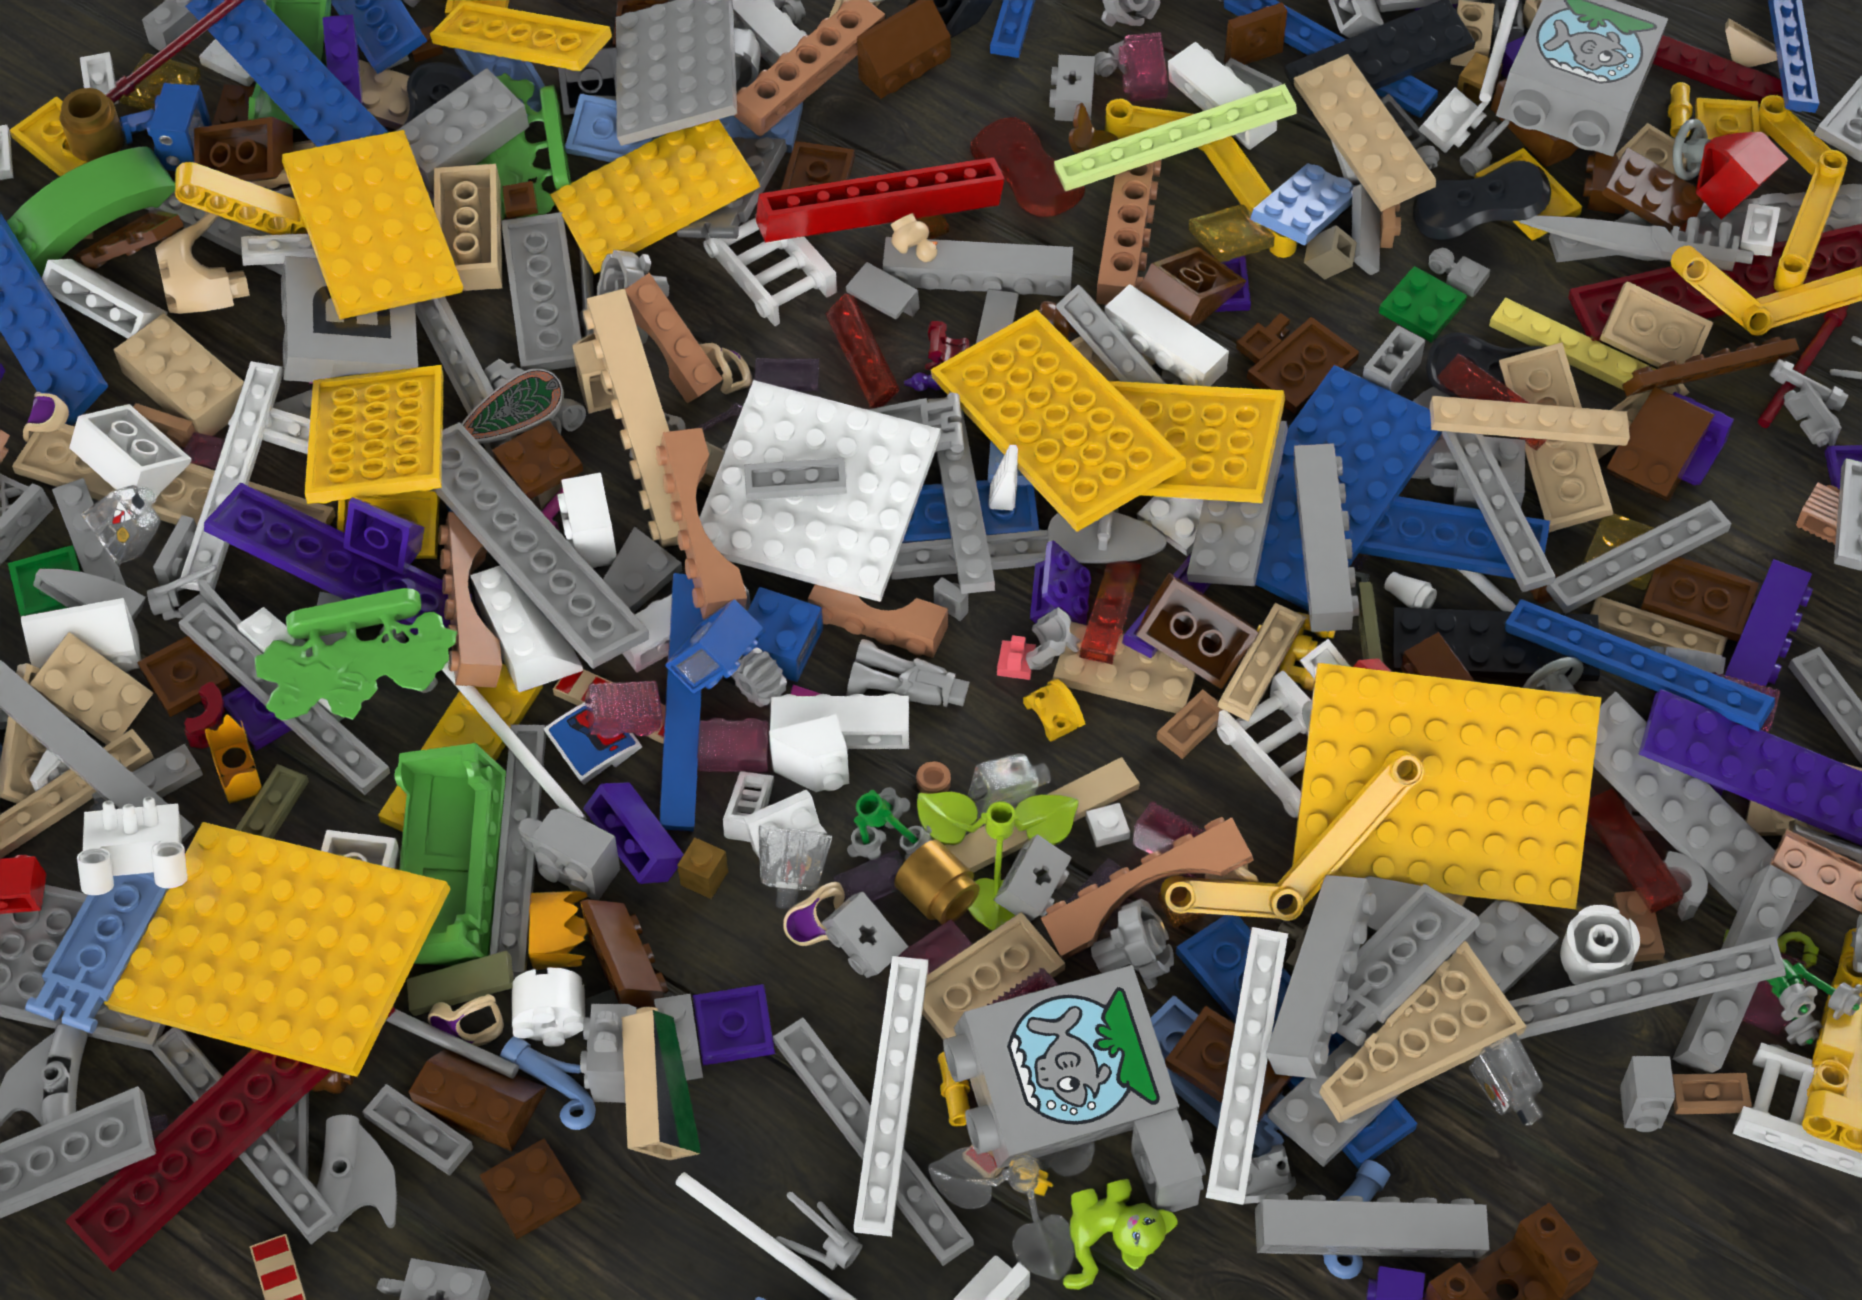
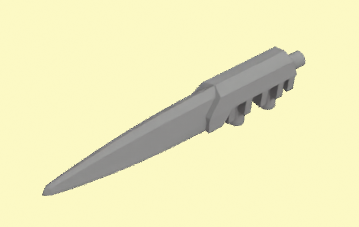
M1536 215L1530 219L1519 221L1522 224L1576 241L1617 251L1659 258L1661 261L1671 262L1673 253L1679 247L1691 246L1720 270L1733 271L1735 262L1752 264L1754 255L1753 251L1738 249L1740 236H1734L1733 239H1730L1731 223L1721 222L1717 237L1711 236V231H1705V235L1698 234L1700 219L1695 217L1688 218L1686 232L1679 231L1680 227L1673 226V230L1670 233L1665 227L1652 225L1650 227L1575 217Z

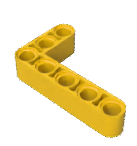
M185 162L176 168L175 195L184 204L271 235L308 233L294 198L197 163Z

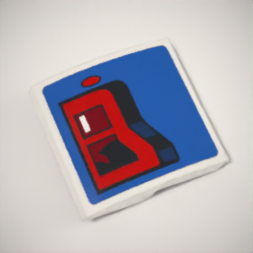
M604 693L575 707L544 728L548 737L583 784H586L611 764L617 767L643 747Z

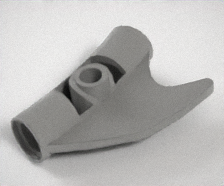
M65 1024L58 1025L53 1034L32 1048L6 1072L0 1086V1127L13 1113L21 1110L31 1113L41 1126L76 1112L79 1070L88 1034L85 1031Z
M336 1115L326 1120L322 1168L316 1189L341 1219L340 1222L328 1231H338L339 1226L347 1217L360 1207L367 1205L376 1207L387 1227L393 1228L396 1224L397 1187L395 1169L378 1143L359 1124L357 1117L352 1115Z

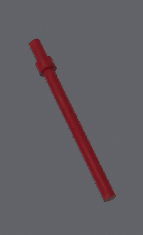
M224 0L128 77L124 75L115 82L116 86L105 94L106 97L113 103L124 95L128 97L136 90L135 86L245 0Z
M1851 304L1826 312L1824 315L1825 321L1794 365L1793 370L1802 375L1805 374L1835 327L1841 326L1847 317V310ZM1785 381L1780 386L1757 420L1761 427L1768 428L1784 405V395L1794 390L1795 385Z

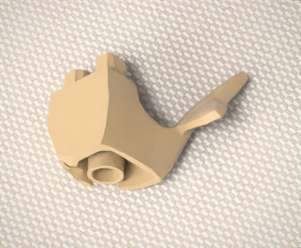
M206 212L198 222L165 239L155 247L169 313L183 314L234 306V298L250 296L247 279L243 270L227 273L225 267L209 268L201 265L193 257L192 246L194 241L210 228L219 217L218 215Z

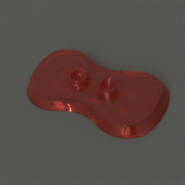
M1014 117L999 119L983 128L971 141L970 148L974 159L980 160L994 157L1004 179L1011 186L1016 201L1021 208L1032 215L1051 217L1061 214L1074 207L1084 196L1085 185L1065 192L1055 171L1054 161L1057 160L1045 152L1035 130L1021 119Z

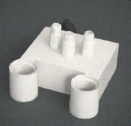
M102 797L96 798L95 804L90 806V811L84 812L83 851L77 856L82 892L88 895L105 894L114 887L113 876L154 872V881L159 887L174 888L183 885L187 881L185 849L182 844L178 804L155 806L154 798L146 797L143 800V807H134L132 804H126L123 806V809H118L114 806V802L106 801Z

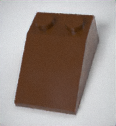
M1195 247L1151 263L1138 290L1194 327L1201 324L1245 285L1246 280L1200 247Z
M1654 387L1629 427L1630 439L1627 445H1619L1607 467L1609 475L1669 503L1715 414Z

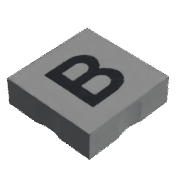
M285 256L281 277L282 316L285 323L283 380L313 382V380L418 368L415 303L339 320L318 259Z

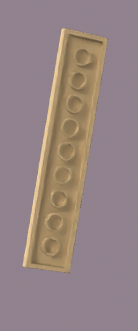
M64 424L60 429L52 432H34L12 465L15 474L56 487L84 478L93 499L100 501L106 499L104 502L110 504L111 501L117 498L112 505L117 506L119 500L125 509L177 525L181 515L194 518L196 526L198 525L215 470L190 463L157 497L144 500L146 503L139 510L69 448L75 426ZM250 481L248 483L249 487L329 526L336 516L332 507L320 503L307 504L304 498Z

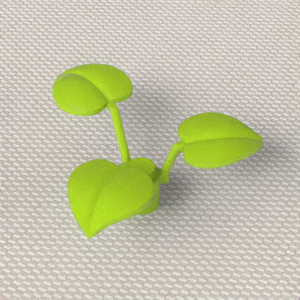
M956 792L919 793L917 811L922 827L926 831L927 826L932 829L930 833L931 838L939 840L945 845L961 843L965 838L966 831L974 833L983 824H986L987 834L996 840L994 880L981 878L975 881L979 885L980 890L976 900L968 907V910L977 921L991 931H994L1016 916L993 901L1004 881L1001 880L1003 840L1012 835L1015 826L1018 831L1026 830L1029 840L1038 834L1052 845L1061 843L1068 837L1072 829L1079 801L1078 799L1062 795H1037L1021 801L1015 810L1009 803L999 801L991 804L987 813H982L981 818L976 822L978 815L977 807L968 796Z

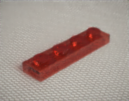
M845 293L825 315L870 407L874 409L883 407L900 389L854 296Z
M1459 353L1437 376L1442 385L1461 398L1531 404ZM1517 437L1525 440V443L1536 451L1547 441V439Z
M1127 561L1107 563L1081 644L1079 658L1113 665L1139 580L1141 564Z
M1613 788L1590 798L1587 819L1649 911L1654 913L1682 900L1683 890Z

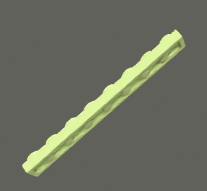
M1283 84L1054 161L1055 171L1066 192L1297 114L1296 104L1286 85Z

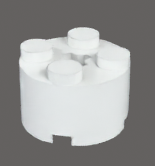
M1607 905L1589 906L1581 910L1569 923L1561 945L1560 957L1562 965L1573 984L1578 985L1630 972L1639 950L1640 935L1635 923L1630 918L1628 921L1619 914L1620 910Z
M547 968V974L536 975V969L524 972L512 982V1027L515 1037L543 1041L545 1046L558 1047L565 1043L566 1038L583 1031L585 988L584 984L582 985V978L577 973L562 968Z

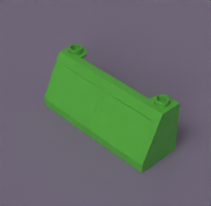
M476 743L399 753V763L395 769V781L407 794L399 870L446 881L451 888L414 964L454 966L490 955L506 771Z

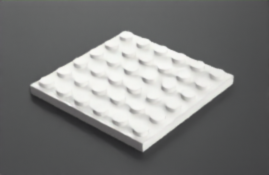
M754 380L699 519L714 547L728 561L881 602L938 445L941 429ZM834 458L845 459L847 493L755 500L746 499L744 464Z

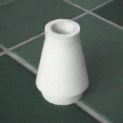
M1392 572L1385 582V590L1391 592L1408 608L1430 609L1435 602L1437 591L1432 588L1429 582L1403 576L1396 572Z

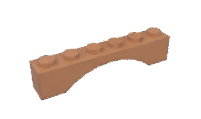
M702 428L663 432L661 444L656 446V459L658 465L664 467L663 485L665 493L671 494V517L673 522H678L680 529L678 531L679 548L681 551L685 550L687 556L685 560L686 575L688 579H693L695 587L692 591L695 608H700L703 620L733 599L745 608L747 595L740 569L728 561L714 547L705 533L698 516L696 490L705 474L709 459Z
M448 512L445 525H440L438 543L439 545H444V549L441 551L440 567L441 569H446L442 582L443 594H448V599L445 601L444 617L446 620H450V625H448L447 629L457 631L456 643L452 646V651L449 653V671H454L455 685L496 688L502 668L500 640L485 626L477 615L468 589L470 575L485 561L487 550L454 512Z
M1223 817L1217 818L1205 825L1206 831L1193 838L1192 834H1187L1172 843L1173 849L1163 854L1158 850L1142 858L1141 866L1131 871L1128 867L1120 869L1110 875L1111 881L1098 888L1097 884L1090 885L1077 893L1078 899L1068 904L1065 901H1060L1047 908L1046 912L1048 915L1041 919L1060 956L1066 960L1094 945L1114 910L1130 895L1145 885L1165 877L1180 874H1209L1223 877L1254 861L1233 818L1226 821Z

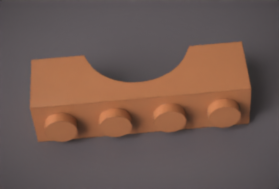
M650 273L625 289L636 325L647 332L660 348L669 367V378L687 403L698 398L723 380Z
M816 584L808 597V603L822 607L823 624H833L845 628L852 634H863L875 638L882 644H892L907 649L915 655H925L934 658L948 628V608L918 598L903 608L887 611L870 607L857 595Z

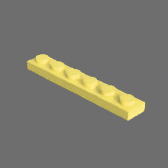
M1506 297L1490 319V327L1529 346L1547 347L1562 342L1569 365L1624 390L1622 385L1633 378L1632 373L1634 371L1649 366L1599 341H1592L1590 337Z

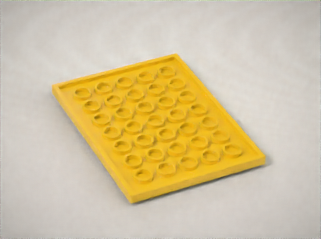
M1317 663L1292 866L1384 765L1388 756L1394 751L1405 750L1422 762L1424 768L1422 779L1410 788L1332 876L1356 878L1371 876L1419 886L1426 884L1440 893L1576 909L1601 697ZM1404 760L1399 763L1397 767L1398 776L1403 777L1410 773L1412 768L1410 760Z
M202 822L185 853L187 881L181 886L169 888L162 903L149 923L138 947L133 952L120 980L116 983L108 1002L104 1001V1004L112 1011L358 1077L451 890L450 886L443 880Z

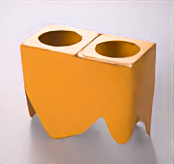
M227 714L218 730L214 731L207 728L205 729V734L222 787L230 804L257 795L262 786L243 724L241 728ZM241 748L246 753L245 762L237 768L226 767L222 762V756L228 749Z
M586 892L531 893L529 957L534 969L542 970L582 965V961L579 959H583L585 956L568 954V952L585 940L584 936L587 933L585 921L574 915L578 908L573 903L588 897Z

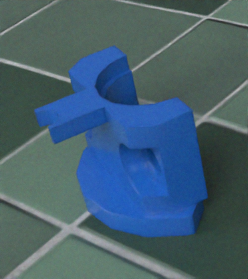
M154 109L120 117L119 121L126 145L133 143L132 134L147 130L148 120L153 118Z

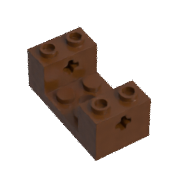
M1549 1202L1520 1221L1513 1240L1468 1270L1459 1262L1430 1281L1423 1300H1505L1496 1291V1287L1500 1284H1508L1515 1289L1517 1297L1512 1300H1567L1589 1285L1599 1262Z

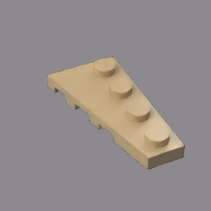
M28 663L20 664L17 666L16 674L29 684L40 668ZM9 715L0 759V798L17 804L35 792L30 777L47 748Z

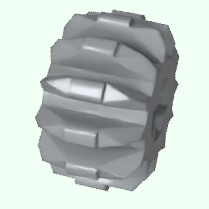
M757 647L746 656H740L738 661L741 665L731 676L735 679V685L739 687L741 694H744L749 702L755 703L759 707L770 704L771 697H781V694L786 691L787 681L782 675L783 670L776 664V660H773L768 652H763Z

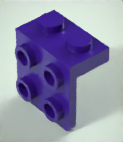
M1674 392L1672 395L1715 414L1682 477V480L1688 483L1699 485L1724 447L1734 419L1720 411L1702 405L1690 397Z

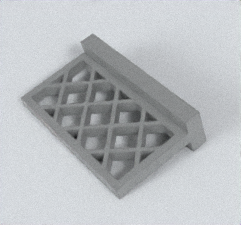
M0 474V500L2 502V507H0V565L54 509L42 487L33 483L28 487ZM21 495L13 504H8V498Z

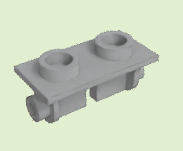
M1805 380L1800 392L1796 393L1794 390H1791L1784 395V405L1796 421L1805 417L1808 418L1801 422L1800 427L1812 444H1817L1821 447L1828 443L1829 446H1834L1842 428L1840 422L1823 403L1820 393L1814 390L1810 383Z

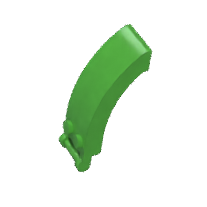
M266 0V5L327 66L322 17L331 16V0ZM256 83L253 95L249 97L248 120L274 117L293 125V129H300Z
M145 146L126 149L87 162L60 176L24 203L7 223L39 275L43 276L48 260L61 259L78 242L105 224L141 209L160 207L175 191V183L151 148Z

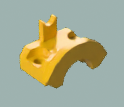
M1053 679L1048 682V685L1023 697V704L1027 710L1032 708L1038 714L1050 742L1077 729V727L1085 725L1083 714L1076 699L1067 686L1059 679Z

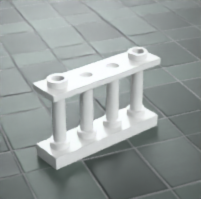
M756 214L755 218L738 226L739 236L737 239L710 238L709 233L705 237L706 241L703 244L708 255L711 258L715 257L755 303L760 316L763 318L767 317L774 326L780 324L779 306L811 288H819L826 298L837 293L836 272L804 236L766 243L762 242L736 256L729 245L759 230ZM777 248L784 249L790 255V257L755 276L746 267V265ZM794 268L802 269L807 277L772 296L763 287V285Z
M1281 671L1272 678L1270 698L1256 707L1249 722L1240 717L1235 720L1227 711L1221 710L1218 717L1217 733L1220 739L1226 745H1231L1279 797L1287 813L1291 817L1298 818L1301 791L1289 778L1304 769L1306 751L1280 768L1267 754L1298 733H1305L1308 736V729L1302 716V708L1307 701L1311 700L1284 671ZM1277 709L1284 710L1292 718L1290 723L1258 744L1245 731Z
M1761 1043L1752 1065L1764 1068L1753 1108L1743 1106L1736 1120L1733 1134L1862 1178V1153L1816 1138L1803 1129L1802 1122L1808 1100L1807 1089L1812 1081L1815 1069L1811 1067L1812 1059L1788 1052L1787 1049L1779 1045ZM1779 1074L1800 1081L1790 1120L1772 1116L1768 1112Z

